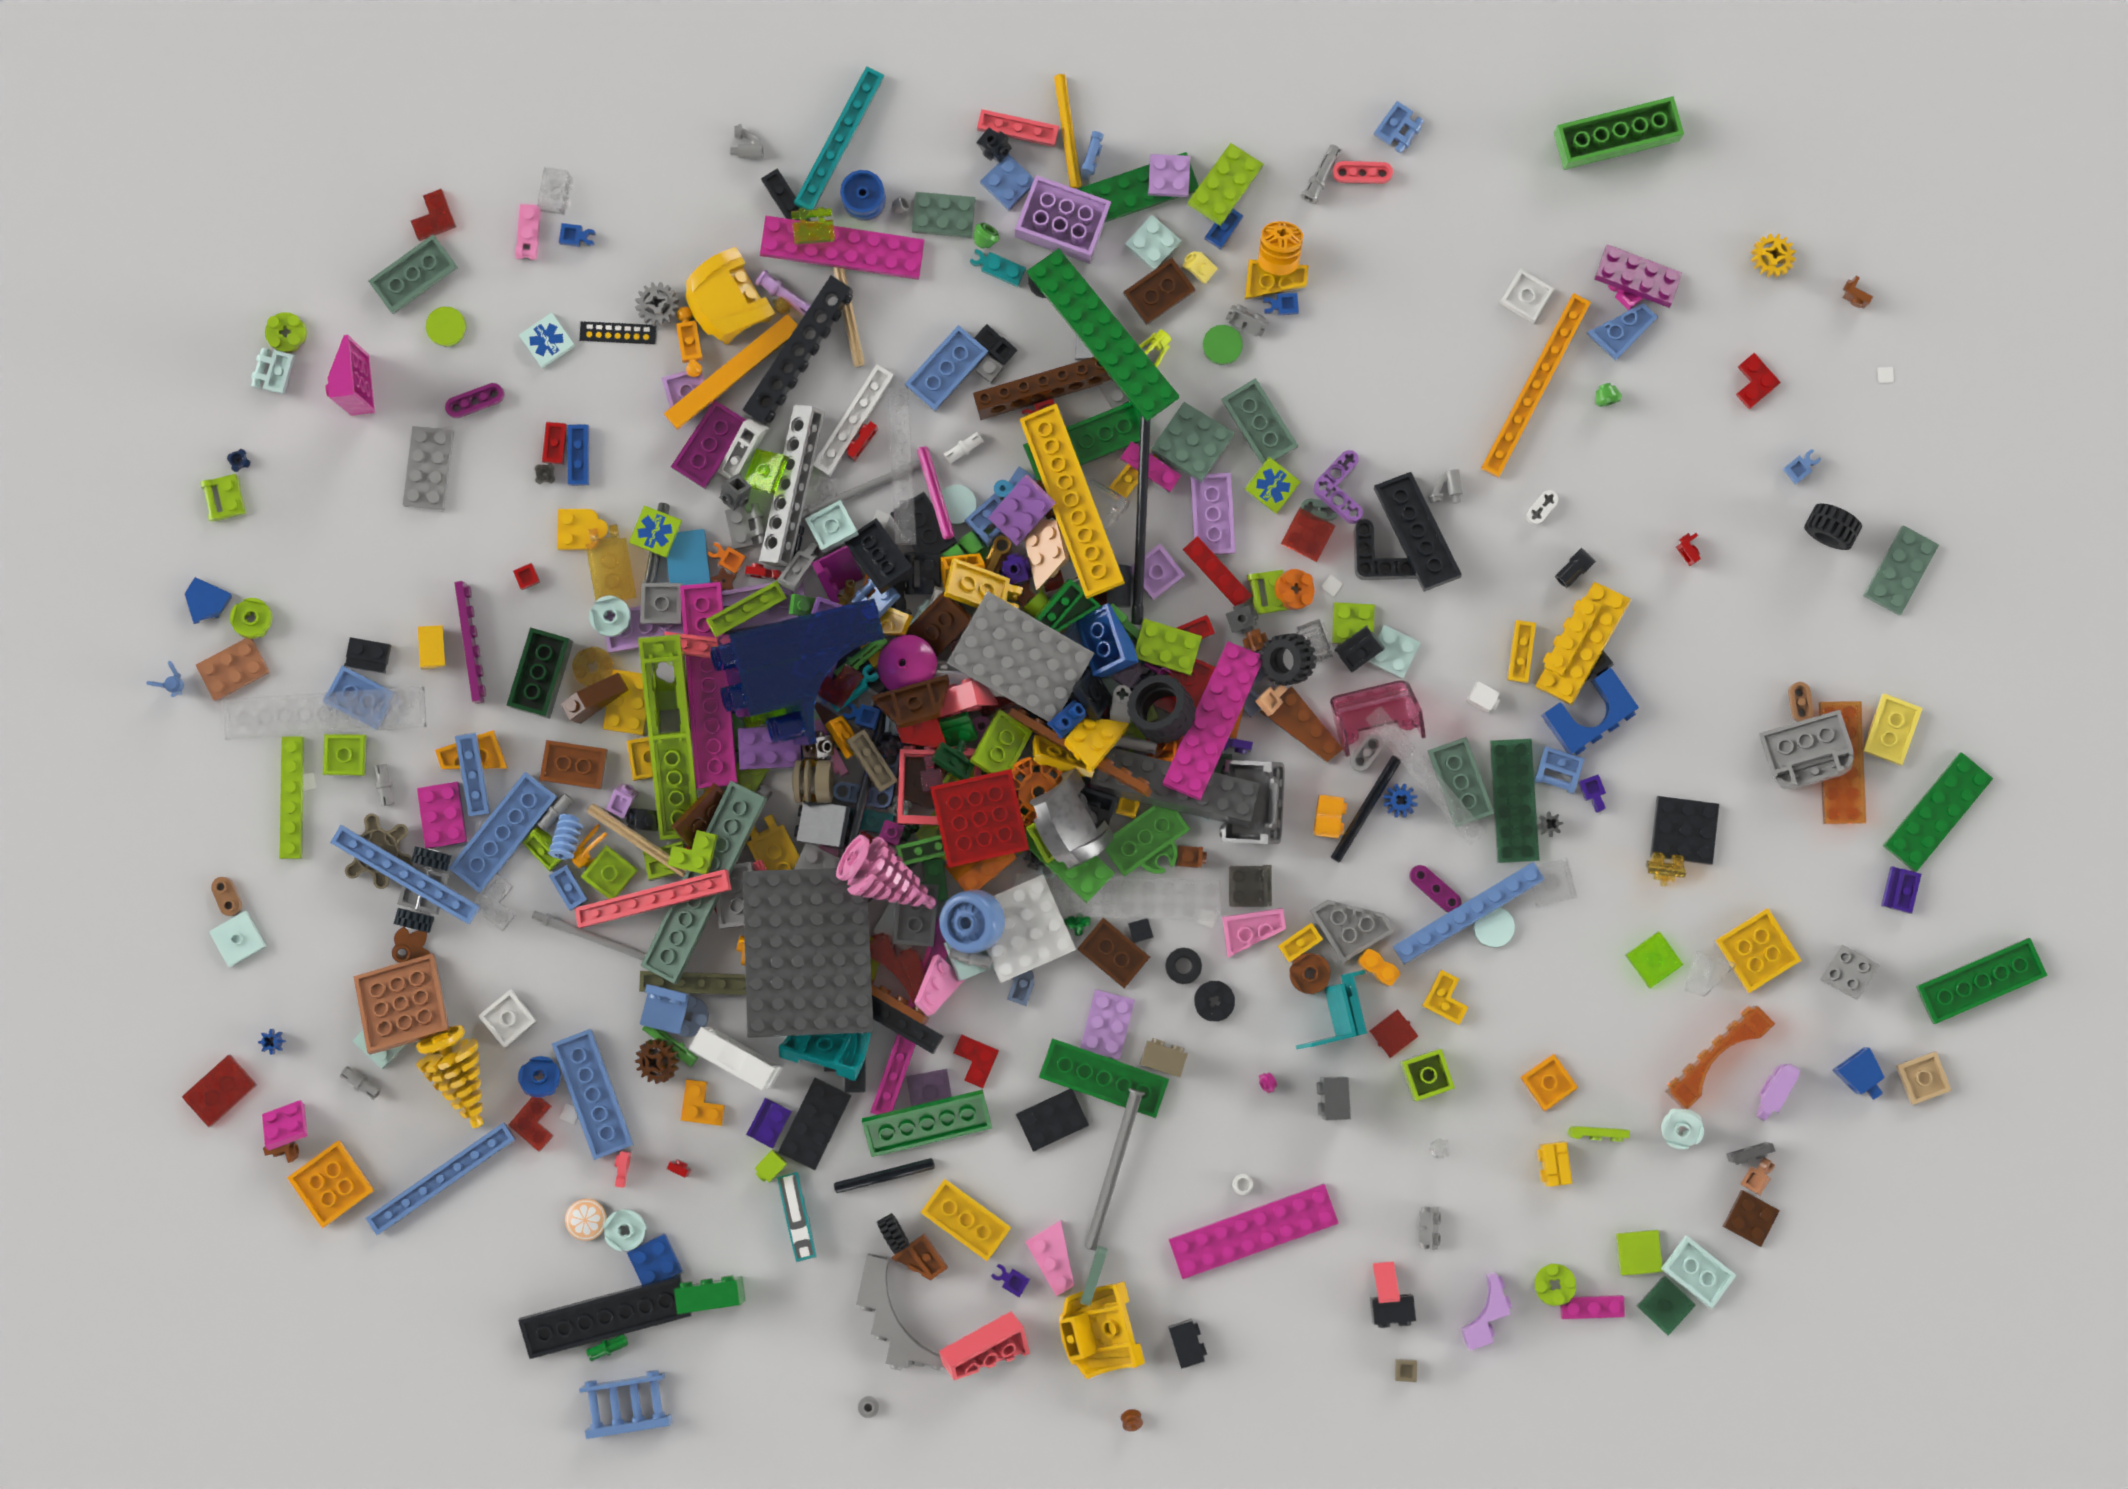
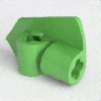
M989 528L984 530L987 535L993 531V529ZM971 531L962 537L957 544L944 552L942 556L980 553L983 561H985L992 545L988 548L977 534Z

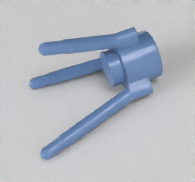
M168 661V665L174 676L166 678L164 683L146 682L147 685L165 688L172 693L171 697L181 696L184 688V682L180 679L181 674L178 673L171 661Z

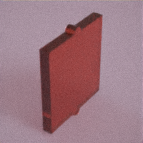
M1398 1009L1369 1030L1378 1042L1377 1045L1382 1047L1389 1058L1418 1037L1417 1033L1410 1026V1021H1407Z

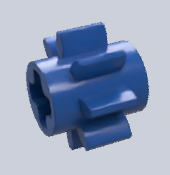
M269 1029V1034L261 1033L263 1038L261 1041H258L263 1046L261 1051L266 1052L269 1050L270 1055L275 1054V1049L283 1051L281 1046L282 1043L286 1042L281 1037L283 1032L275 1034L274 1029ZM270 1038H274V1040H273L274 1045H270V1044H271Z

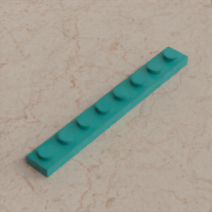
M866 66L801 187L794 205L810 213L813 212L884 79L883 74Z

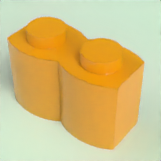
M1318 795L1313 836L1338 839L1339 835H1343L1344 823H1341V817L1346 814L1347 803L1344 802V798Z
M1365 949L1357 959L1358 965L1366 972L1373 973L1376 980L1383 985L1392 986L1400 976L1399 970L1393 964L1384 962L1382 956L1372 949Z

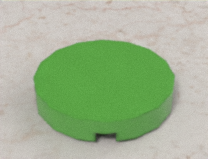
M1228 325L1212 327L1203 339V351L1206 358L1217 365L1234 362L1242 351V338L1239 332Z

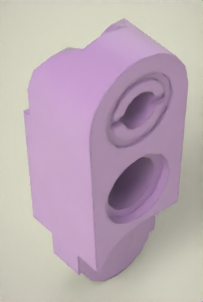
M1782 1064L1774 1069L1772 1075L1768 1076L1758 1095L1761 1097V1105L1756 1115L1758 1118L1766 1121L1773 1110L1779 1113L1799 1077L1800 1069L1792 1064Z

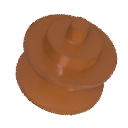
M1129 1409L1122 1413L1121 1421L1123 1422L1124 1430L1136 1431L1142 1427L1143 1420L1141 1419L1140 1411Z

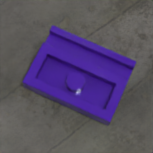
M1891 866L1881 906L1912 914L1922 874Z
M765 1098L746 1135L773 1149L792 1111Z

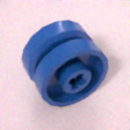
M857 170L846 176L841 184L840 194L843 205L851 217L867 221L881 214L885 207L886 195L883 183L876 174L869 170Z

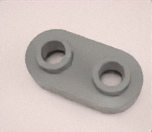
M1368 735L1351 755L1350 765L1354 770H1366L1381 752L1383 741L1378 735ZM1369 742L1376 744L1375 749L1369 747ZM1357 758L1363 759L1362 765L1356 763Z

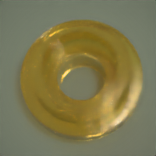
M779 296L772 301L774 304L773 308L781 315L790 313L789 309L792 306L784 298Z

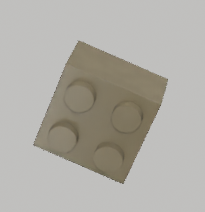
M1152 1038V1041L1147 1040L1139 1064L1180 1078L1188 1055L1184 1053L1185 1048L1173 1044L1169 1048L1164 1046V1041Z

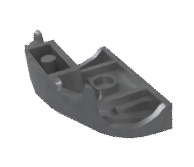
M1076 768L1062 773L1061 777L1063 780L1056 787L1030 800V804L1034 806L1037 814L1034 823L1044 844L1057 862L1063 861L1067 869L1079 866L1098 855L1114 838L1105 820L1097 822L1096 814L1089 808L1085 795L1081 794L1080 791L1084 788L1085 784Z

